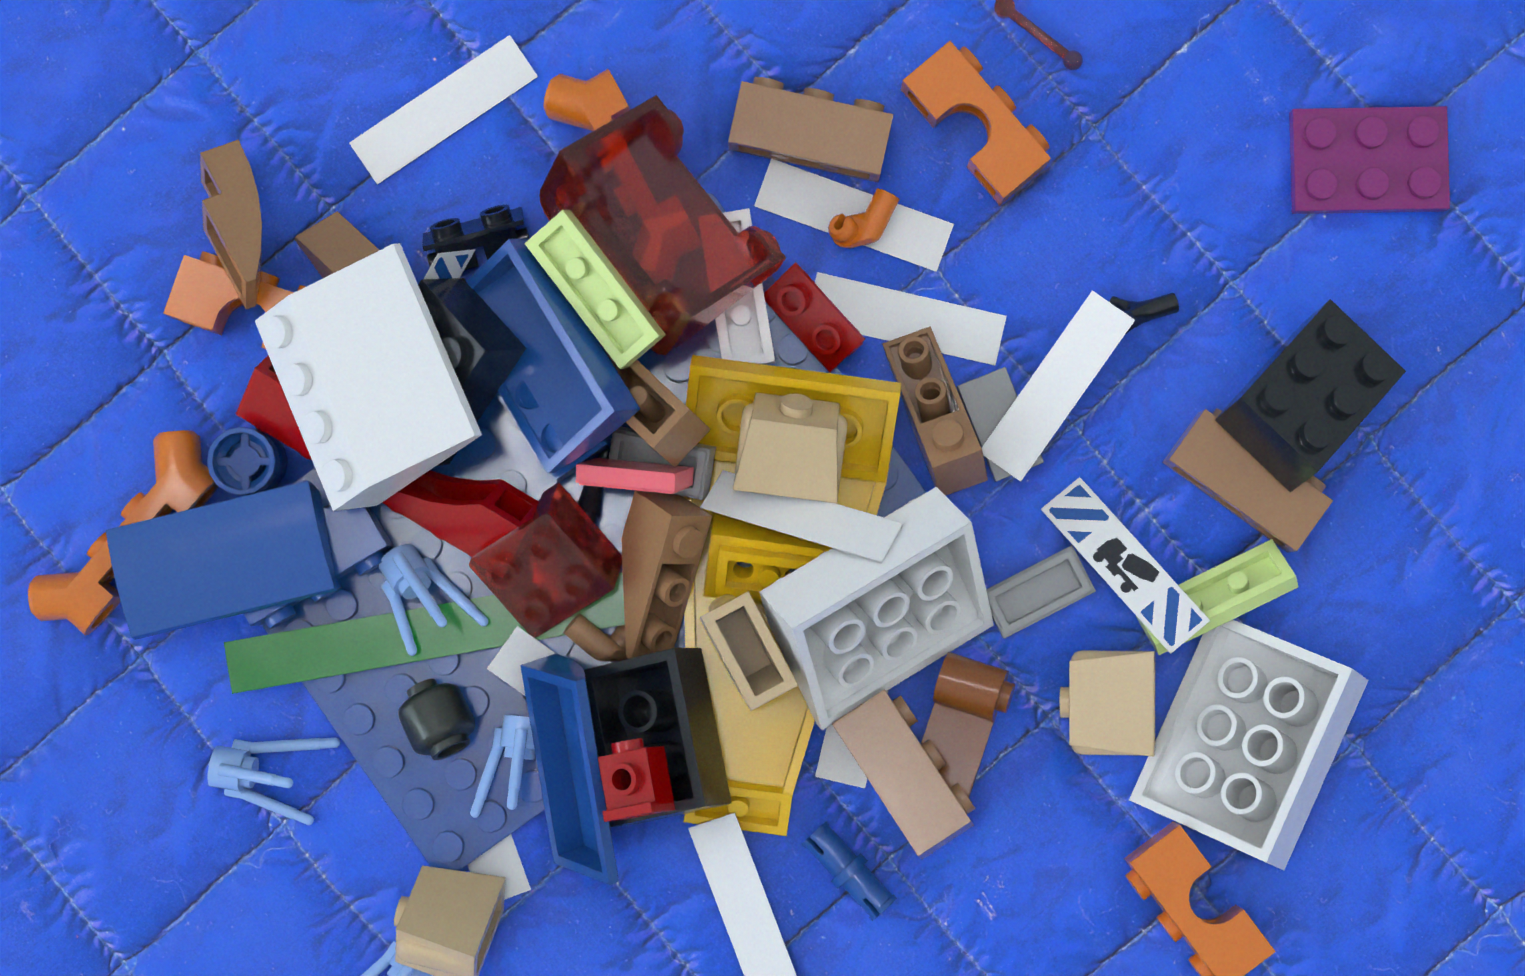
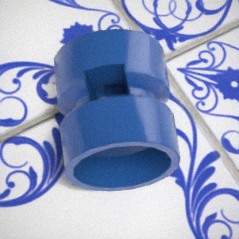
M238 427L226 430L216 437L209 448L207 464L209 474L217 486L228 493L250 495L277 487L286 474L288 459L284 446L276 438L258 429Z

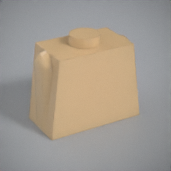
M755 393L753 404L746 405L742 412L733 490L837 503L847 434V420L840 415V403L811 400L802 394L780 396Z
M749 591L737 598L726 594L711 602L709 613L701 616L700 620L738 692L751 711L798 686Z
M1081 650L1073 654L1071 661H1069V687H1060L1059 706L1060 718H1069V745H1071L1075 753L1080 755L1155 756V651Z
M422 866L410 896H401L394 917V926L396 927L395 962L433 976H479L504 911L506 877Z

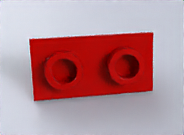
M796 262L764 292L765 302L829 373L863 344L862 342L865 338L860 334V331L851 324Z

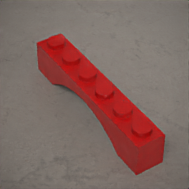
M268 355L254 368L236 415L254 425L261 432L271 435L294 449L304 458L312 460ZM431 470L382 502L392 511L402 514L430 531L435 537L450 543L476 559L483 566L489 567L503 576L523 552L546 507L502 479L473 480L457 478Z

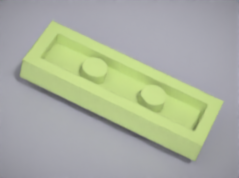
M571 210L559 212L524 243L619 369L628 368L666 335Z
M1273 539L1178 585L1210 620L1186 642L1299 587L1295 573ZM1136 616L1158 655L1167 652V649Z

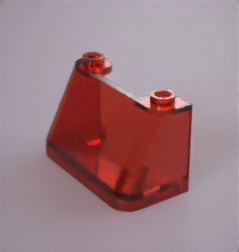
M655 95L560 150L540 189L539 197L543 211L549 221L562 210H571L666 334L650 348L659 355H666L685 343L775 273L786 257L781 252L777 240L770 232L756 226H749L740 233L736 231L677 155L683 144L684 128L677 114L667 109L659 97Z

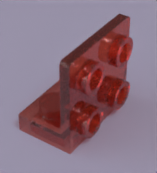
M557 482L543 491L532 519L472 556L469 567L529 635L538 637L614 590L622 565V555L565 488Z

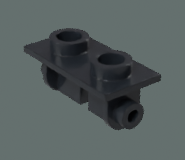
M497 205L480 212V218L460 223L459 218H450L434 223L430 226V232L423 233L422 247L423 251L432 249L436 251L427 254L429 266H431L437 253L473 250L483 246L488 260L508 239H526L530 237L527 227L518 230L516 226L524 225L522 207L510 210L509 205ZM475 251L464 270L478 267Z

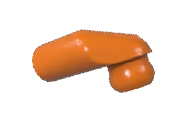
M877 188L866 212L846 217L844 214H839L833 217L828 226L829 235L835 244L849 249L878 241L900 199L885 190Z

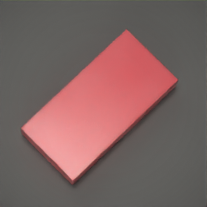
M594 458L576 464V482L579 485L674 494L693 485L694 467L677 465L674 468L669 464Z

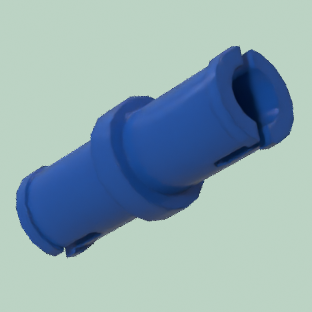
M827 821L802 843L832 874L834 878L831 882L838 889L843 886L870 916L869 918L872 921L897 899L864 865L868 860L861 853L856 856L829 827Z

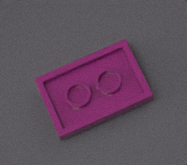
M1447 106L1292 109L1289 112L1292 214L1444 212L1450 209Z

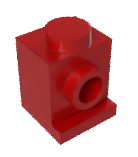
M643 738L612 743L613 754L598 757L607 808L606 811H602L604 822L627 820L675 810L664 746L644 748Z

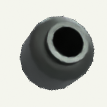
M431 678L421 681L407 690L409 699L399 708L398 716L411 746L417 754L431 755L433 760H441L458 753L470 744L469 735L475 728V720L457 685L451 683L437 684L436 680Z

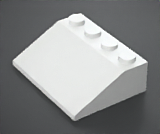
M400 243L391 244L288 295L255 320L333 511L379 505L482 435Z
M937 487L909 501L903 507L884 517L904 524L882 562L832 548L787 576L776 580L773 584L759 592L772 633L816 724L821 730L832 725V723L885 689L887 691L945 656L948 652L953 651L994 626L972 522Z
M1231 620L1202 635L1155 740V756H1148L1129 800L1284 871L1369 680L1350 667L1238 621Z

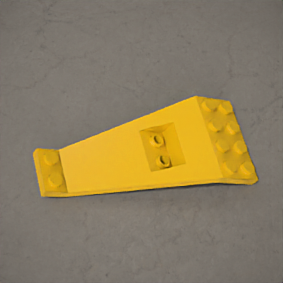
M692 355L686 406L711 429L699 443L716 447L709 492L723 470L735 474L742 412L746 405L753 404L755 393L780 396L802 394L811 400L840 403V415L847 420V434L838 502L836 504L877 515L887 482L901 383ZM685 497L698 507L704 502V500ZM703 509L712 515V519L684 612L685 648L702 649L732 804L687 813L684 815V822L702 824L735 813L741 830L787 836L792 796L815 720L798 686L751 711L738 692L700 617L709 613V606L715 599L726 594L737 598L749 591L784 657L769 626L759 592L773 584L776 580L790 574L789 569L802 567L820 554L829 551L832 547ZM737 562L750 563L752 566L741 567Z

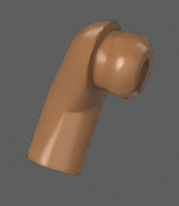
M579 613L563 632L596 660L618 662L628 659L626 657L625 625L617 626L612 635L603 633Z

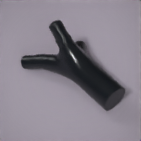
M1174 293L1139 302L1127 301L1112 296L1109 301L1135 320L1126 334L1147 321L1179 312L1178 300Z

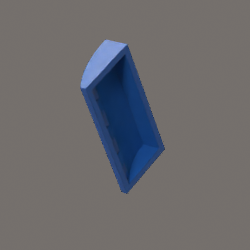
M530 238L508 239L466 282L526 347V350L504 383H502L498 392L547 474H551L567 466L611 435L637 413L640 407L600 342L524 244Z
M309 480L106 530L120 602L131 637L135 640L338 591L321 492Z
M552 654L522 664L520 667L554 863L608 885L618 882V871L610 822H604L602 813L607 808L598 762L599 756L585 672L574 660L559 654Z

